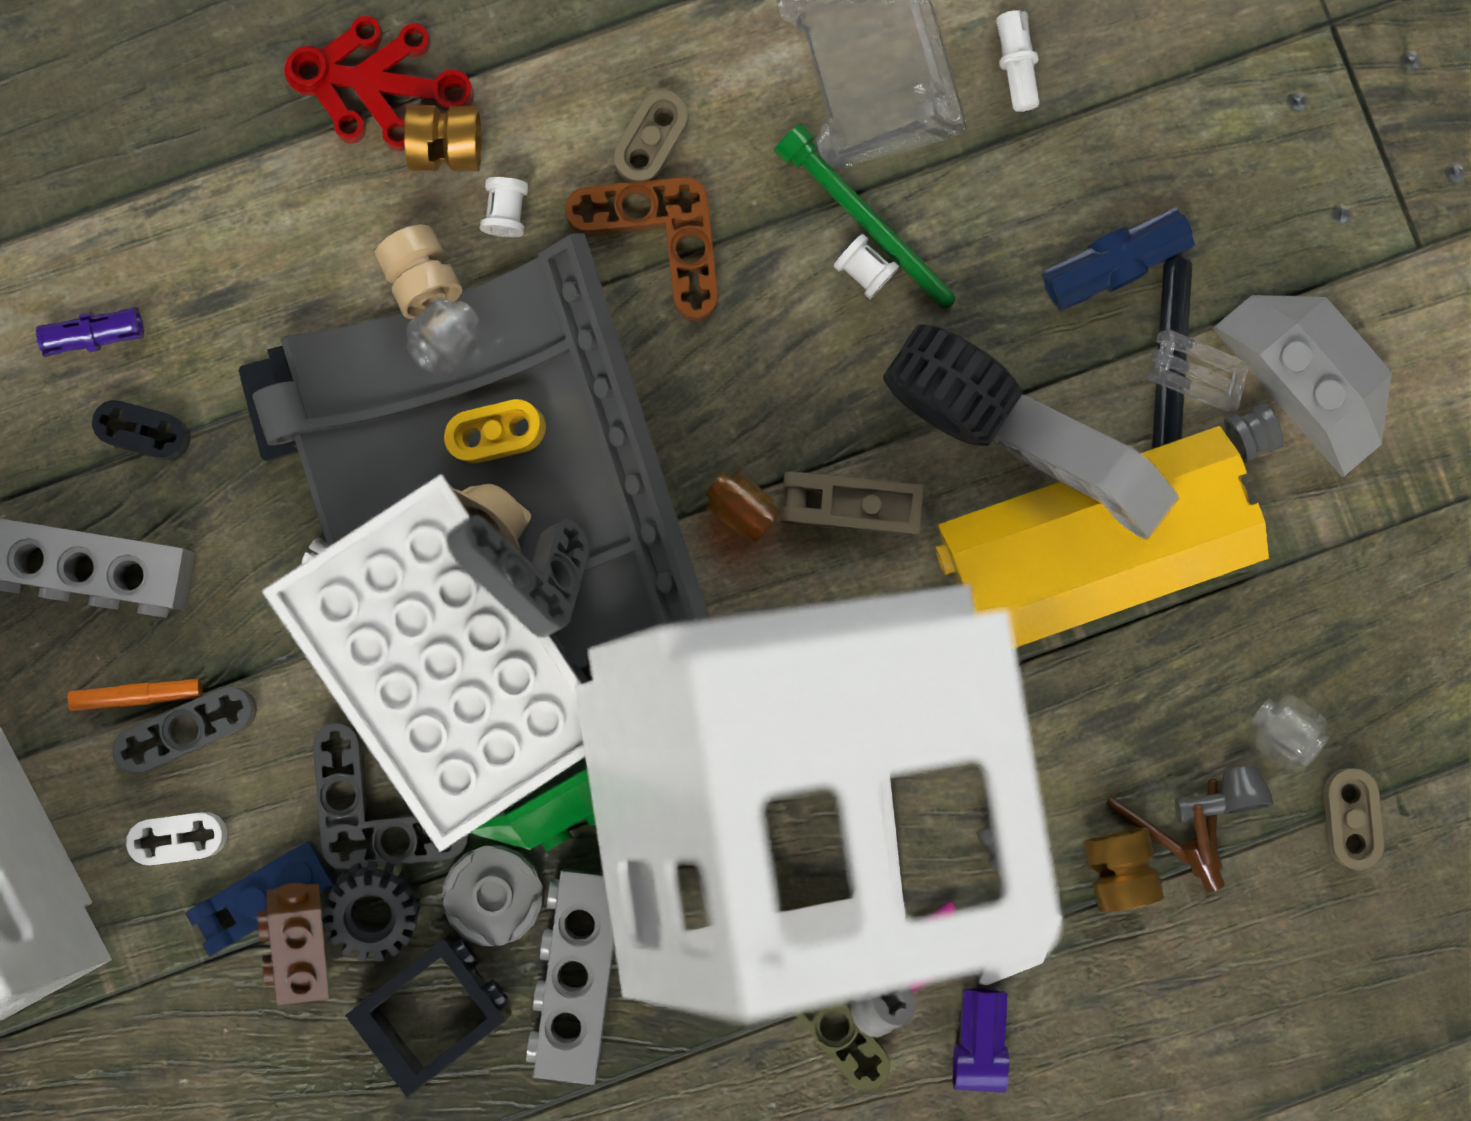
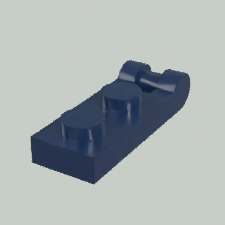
M310 840L215 896L185 912V915L192 926L198 925L206 940L202 945L208 956L211 957L258 930L257 911L267 910V890L278 889L282 885L297 882L305 885L319 884V892L321 893L333 886L335 881ZM227 907L236 924L224 931L215 914Z

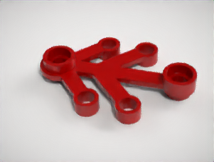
M360 16L355 19L351 29L322 49L314 46H303L297 48L288 56L284 66V74L288 84L299 94L315 95L333 119L334 129L339 138L349 144L357 143L363 139L366 133V125L357 112L346 108L332 85L354 89L383 129L382 136L386 144L395 151L405 150V138L395 142L390 139V133L395 128L405 129V120L397 117L381 93L437 101L438 106L445 112L448 111L450 106H470L474 98V90L469 78L459 70L443 71L435 80L386 72L407 56L420 57L429 50V35L426 29L417 23L404 26L396 39L356 67L338 65V63L359 47L370 50L376 48L381 43L383 37L382 30L378 22L370 16ZM365 26L375 28L374 35L369 39L358 37L359 31ZM412 34H420L423 36V41L419 46L410 47L406 44L407 38ZM307 66H317L318 73L314 78L305 79L302 77L303 70ZM452 88H459L463 91V96L459 101L450 102L446 99L447 92ZM348 120L358 122V128L352 134L342 132V126Z

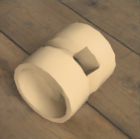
M420 224L398 230L386 237L377 246L375 258L385 279L390 283H394L392 293L403 316L406 318L420 319L439 313L452 305L461 295L462 286L451 264H442L445 252L434 229L429 225Z

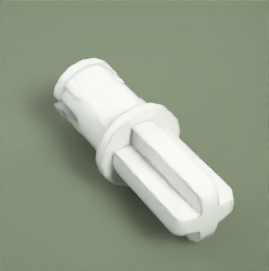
M1020 10L1009 11L1001 14L996 19L1003 56L999 61L1001 69L1007 71L1013 109L1017 112L1033 110L1039 105L1033 67L1038 62L1039 57L1033 51L1027 12L1023 11L1020 13Z

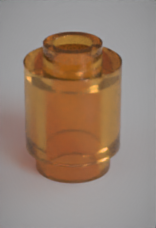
M739 470L734 472L731 477L723 471L705 493L711 499L706 508L739 536L742 538L749 536L755 542L764 535L781 513L772 504L774 499Z

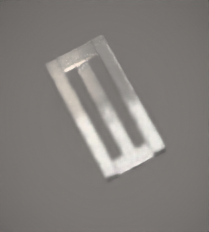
M1166 330L1158 332L1156 342L1161 343L1159 350L1153 352L1152 361L1156 362L1155 369L1149 370L1148 380L1226 412L1239 410L1250 363L1175 331ZM1175 349L1233 373L1232 379L1214 373L1203 366L1178 358L1173 355V351ZM1169 368L1228 392V395L1169 371Z

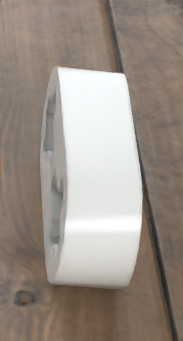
M209 812L148 819L138 822L131 828L127 835L126 847L133 860L142 865L202 859L215 855L223 849L227 841L228 831L224 821L219 816ZM199 821H203L205 829H213L214 839L206 841V849H202L199 841L183 843L182 833L198 830ZM149 828H152L155 836L171 834L172 844L157 847L155 849V856H152L150 848H142L141 838L149 836Z

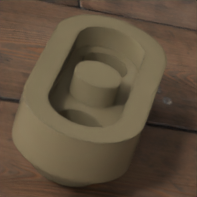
M668 90L652 92L644 98L614 151L616 170L626 182L655 180L665 167L688 125L687 106L678 94ZM661 113H667L672 116L673 121L668 126L663 127L655 123V118ZM641 154L646 156L649 160L648 164L643 168L633 167L630 161L635 155Z
M1354 768L1337 770L1329 776L1323 790L1328 848L1333 859L1341 866L1354 870H1365L1374 866L1381 859L1384 851L1379 788L1375 779L1363 770ZM1347 784L1352 785L1355 789V797L1349 803L1345 802L1341 796L1342 788ZM1355 834L1360 840V847L1356 852L1351 853L1346 847V841L1349 836Z

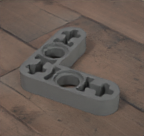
M470 516L450 528L447 532L446 542L453 559L532 634L545 638L568 626L589 556L588 540L579 525L572 520L563 519L545 529L539 537L532 563L482 517Z
M331 723L318 731L314 738L313 752L320 840L323 857L331 866L337 869H351V866L360 863L361 867L365 868L368 861H378L377 866H386V863L396 865L447 860L460 855L466 850L470 842V833L451 844L450 851L442 850L440 852L434 842H428L424 844L427 854H419L421 838L416 823L420 822L416 816L369 820L363 743L359 732L354 727L345 723ZM335 731H340L342 739H350V749L342 751V766L353 764L354 774L337 773L327 777L326 766L337 767L335 752L326 751L325 747L327 741L334 740ZM338 781L350 783L356 793L353 805L346 810H338L333 807L328 797L331 786ZM393 826L405 829L410 837L408 850L399 856L388 853L383 846V835ZM366 828H374L372 847L376 859L368 858L370 848L352 851L350 853V860H344L343 852L334 851V842L342 840L343 831L348 832L350 840H363L369 838Z

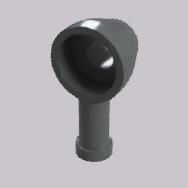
M1244 766L1225 771L1223 773L1221 793L1189 799L1184 797L1175 798V810L1180 823L1189 822V819L1193 818L1192 808L1195 804H1200L1203 807L1204 816L1222 813L1224 815L1241 814L1274 805L1270 789L1255 766Z

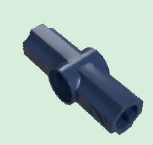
M1173 208L1130 230L1127 227H1123L1090 244L1087 247V251L1043 271L1041 276L1044 281L1045 290L1052 304L1058 308L1059 312L1084 302L1106 289L1109 292L1118 290L1146 275L1149 272L1148 269L1191 249L1195 245L1192 229L1185 215H1182L1177 208Z

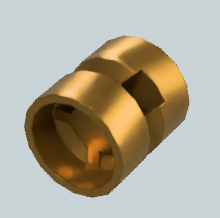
M408 105L405 115V154L408 169L410 171H438L442 164H447L452 171H480L482 161V123L479 107L450 106L446 113H441L436 106Z
M1148 828L1118 831L1083 841L1089 869L1098 872L1099 878L1093 883L1099 912L1128 910L1150 905L1164 899L1159 873L1157 870L1150 868L1148 864L1154 857Z

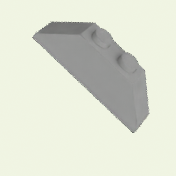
M1251 295L1213 327V330L1341 477L1348 474L1382 445L1392 372L1327 297Z

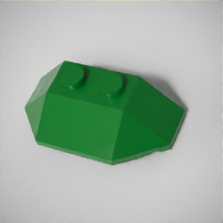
M586 756L470 833L529 850L541 843L547 852L572 837L568 827L584 818L589 826L596 824Z

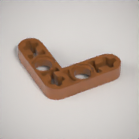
M689 177L591 186L577 189L569 196L566 201L565 213L569 225L578 234L584 233L585 236H598L666 229L673 299L676 311L682 318L691 322L704 321L713 315L717 308L718 291L708 197L705 188L699 181ZM684 190L689 191L691 198L699 199L700 201L692 204L691 212L682 213L680 205L665 206L667 216L658 217L659 203L656 192H664V202L679 200L680 192ZM631 195H643L650 201L651 209L644 218L631 219L623 212V203ZM615 197L614 208L618 221L610 222L609 211L595 213L591 223H584L582 215H574L575 211L582 210L584 201H592L594 208L603 209L609 208L607 198ZM688 237L699 239L705 247V253L702 258L693 263L681 260L676 252L679 242ZM707 269L709 275L698 274L701 294H709L710 299L702 301V309L692 310L690 302H682V297L690 294L689 276L687 275L679 279L678 272L695 274Z

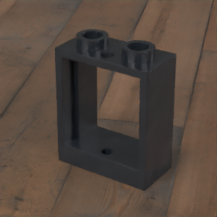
M451 934L345 1015L407 1098L498 1028L511 1015L506 1008L511 1002L505 991L494 979L488 982L485 981L475 967L480 963L476 953L463 938L456 942ZM442 957L487 1018L423 1067L378 1006Z

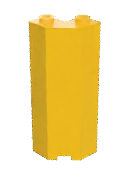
M1220 426L1140 453L1155 466L1179 496L1178 501L1148 539H1143L1125 528L1109 513L1101 502L1060 481L938 524L942 545L936 546L935 552L943 574L953 573L959 586L970 584L975 615L1008 610L1013 645L1016 648L1269 559L1266 524L1259 503L1250 504L1247 490L1241 482V476L1247 474L1243 460Z

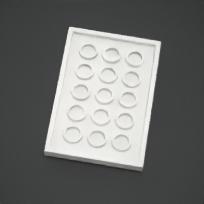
M442 474L262 591L440 852L585 757L575 686L581 685V682L550 636L540 638L532 634L453 559L446 542L447 532L453 526L470 517V515Z

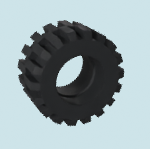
M918 324L883 375V380L891 393L916 415L944 433L965 443L978 446H989L1022 396L1021 388L1014 377L993 357L966 339L948 330L931 325Z

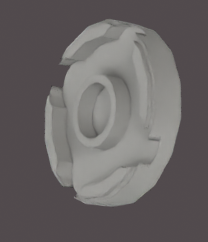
M484 845L467 852L450 868L443 884L445 914L449 924L462 938L480 946H502L518 940L536 923L543 906V883L538 870L523 853L505 845Z

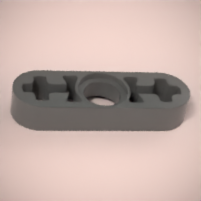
M220 688L121 732L113 744L114 760L121 769L130 773H143L156 769L248 728L256 716V702L253 696L242 688ZM228 696L231 701H241L243 709L237 712L238 721L234 723L231 718H220L213 721L211 724L216 729V732L211 734L210 722L200 708L206 705V713L213 714L226 707L225 698ZM183 715L191 716L198 725L197 737L187 745L177 742L172 734V726L175 720ZM157 726H159V734L154 730ZM135 737L138 742H148L160 737L164 745L170 750L168 754H165L164 746H156L144 753L145 762L143 763L139 758L130 759L127 751L134 747L132 739Z

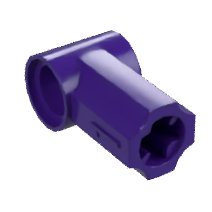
M962 988L959 1043H956L954 1046L952 1064L954 1090L1006 1093L1009 1077L1008 1048L1004 1046L1007 1015V993L1005 991L984 988Z

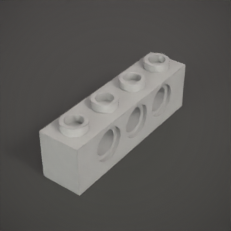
M0 519V591L20 594L22 584L40 587L38 597L69 602L70 593L89 595L87 605L118 610L120 601L138 603L137 613L168 618L169 609L185 611L196 553L184 548ZM40 548L44 555L43 565L39 571L31 574L27 568V558L33 550ZM89 556L94 565L93 573L89 579L80 582L76 576L77 563L83 557ZM139 564L143 570L142 583L136 589L129 590L124 580L125 573L132 565Z
M564 868L561 870L560 879L551 878L549 885L547 909H555L553 930L544 929L540 959L548 960L549 962L546 981L537 980L533 1011H541L542 1014L539 1032L530 1031L526 1062L535 1063L534 1078L595 1085L598 1077L615 944L604 873ZM574 910L589 912L595 921L594 932L584 937L573 934L567 924L569 914ZM569 961L580 962L587 969L588 981L580 987L567 985L561 977L562 965ZM565 1012L574 1014L581 1023V1032L572 1038L559 1035L554 1027V1018L558 1014Z

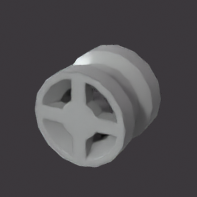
M908 986L854 997L851 1002V1016L855 1025L861 1032L871 1037L884 1036L893 1029L907 1024L915 1011V1000Z

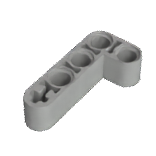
M1023 394L992 440L1013 457L1101 502L1120 524L1143 539H1148L1179 499L1178 494L1155 466L1139 452Z

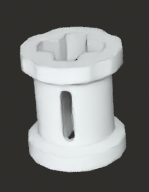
M487 178L485 182L486 191L489 192L486 218L480 222V230L487 234L501 237L523 236L525 226L520 221L523 196L528 195V183L515 178Z
M862 233L843 252L833 267L838 271L845 270L866 289L865 295L871 299L895 274L899 266L895 262L887 263L867 244L868 238Z

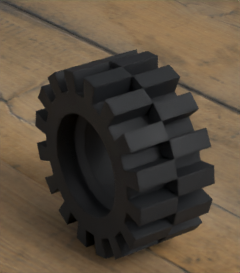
M368 861L367 867L362 869L360 863L352 865L350 872L347 874L344 870L331 888L324 906L323 915H326L323 925L325 932L332 930L329 938L330 942L334 946L342 942L344 945L341 953L348 957L352 950L359 951L357 959L359 961L366 962L368 954H374L375 962L382 961L387 951L393 957L400 952L402 944L406 946L411 939L419 916L420 899H416L418 890L415 883L407 885L409 875L403 870L398 876L393 873L395 865L386 863L384 870L377 868L378 861ZM365 895L378 896L389 904L391 918L387 923L378 927L364 925L354 916L353 903Z

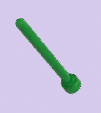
M799 123L789 131L777 144L774 152L787 165L793 163L798 169L803 166L940 307H951L955 302L953 291L816 152L819 147L813 142L815 136L802 123Z

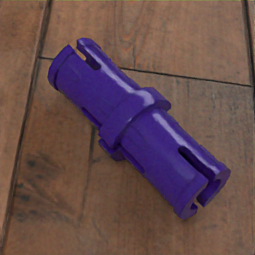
M137 307L94 315L93 312L81 313L79 318L70 321L38 325L36 327V338L40 351L42 350L44 357L87 349L88 352L100 351L103 345L143 339L144 325Z

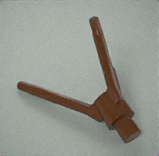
M1216 779L1208 781L1207 795L1218 794V781ZM1113 797L1107 800V806L1137 828H1148L1150 837L1173 852L1184 864H1189L1194 876L1201 878L1207 892H1214L1225 886L1219 871L1222 867V862L1217 852V814L1204 816L1203 807L1200 804H1195L1192 810L1196 838L1181 845Z

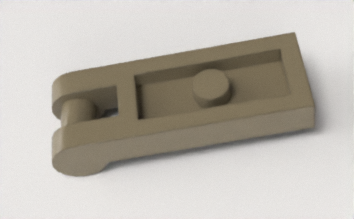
M784 472L783 488L788 489L786 506H782L779 522L912 536L919 535L924 485L803 472ZM807 491L822 492L821 509L806 508Z

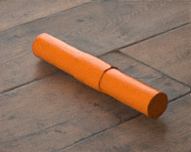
M200 678L158 683L127 684L116 687L69 691L67 702L70 711L148 705L158 702L197 699L203 696V687Z

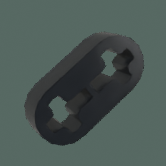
M111 400L101 404L92 416L94 434L101 441L120 449L161 460H173L182 456L190 445L188 427L183 421L164 412L123 401ZM120 411H122V418L136 425L135 432L118 430L115 437H113V429L107 427V421L109 418H117ZM167 424H170V431L177 435L176 441L174 443H166L163 450H160L161 443L146 436L148 428L165 431Z

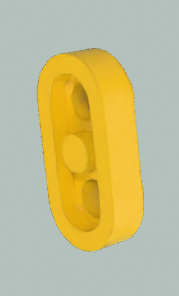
M514 399L458 413L448 422L444 433L446 448L454 457L466 463L476 464L534 449L540 444L545 435L546 423L543 414L537 407L527 401ZM521 420H527L528 429L526 433L517 436L515 432L516 425ZM475 431H479L481 434L479 444L470 447V435Z

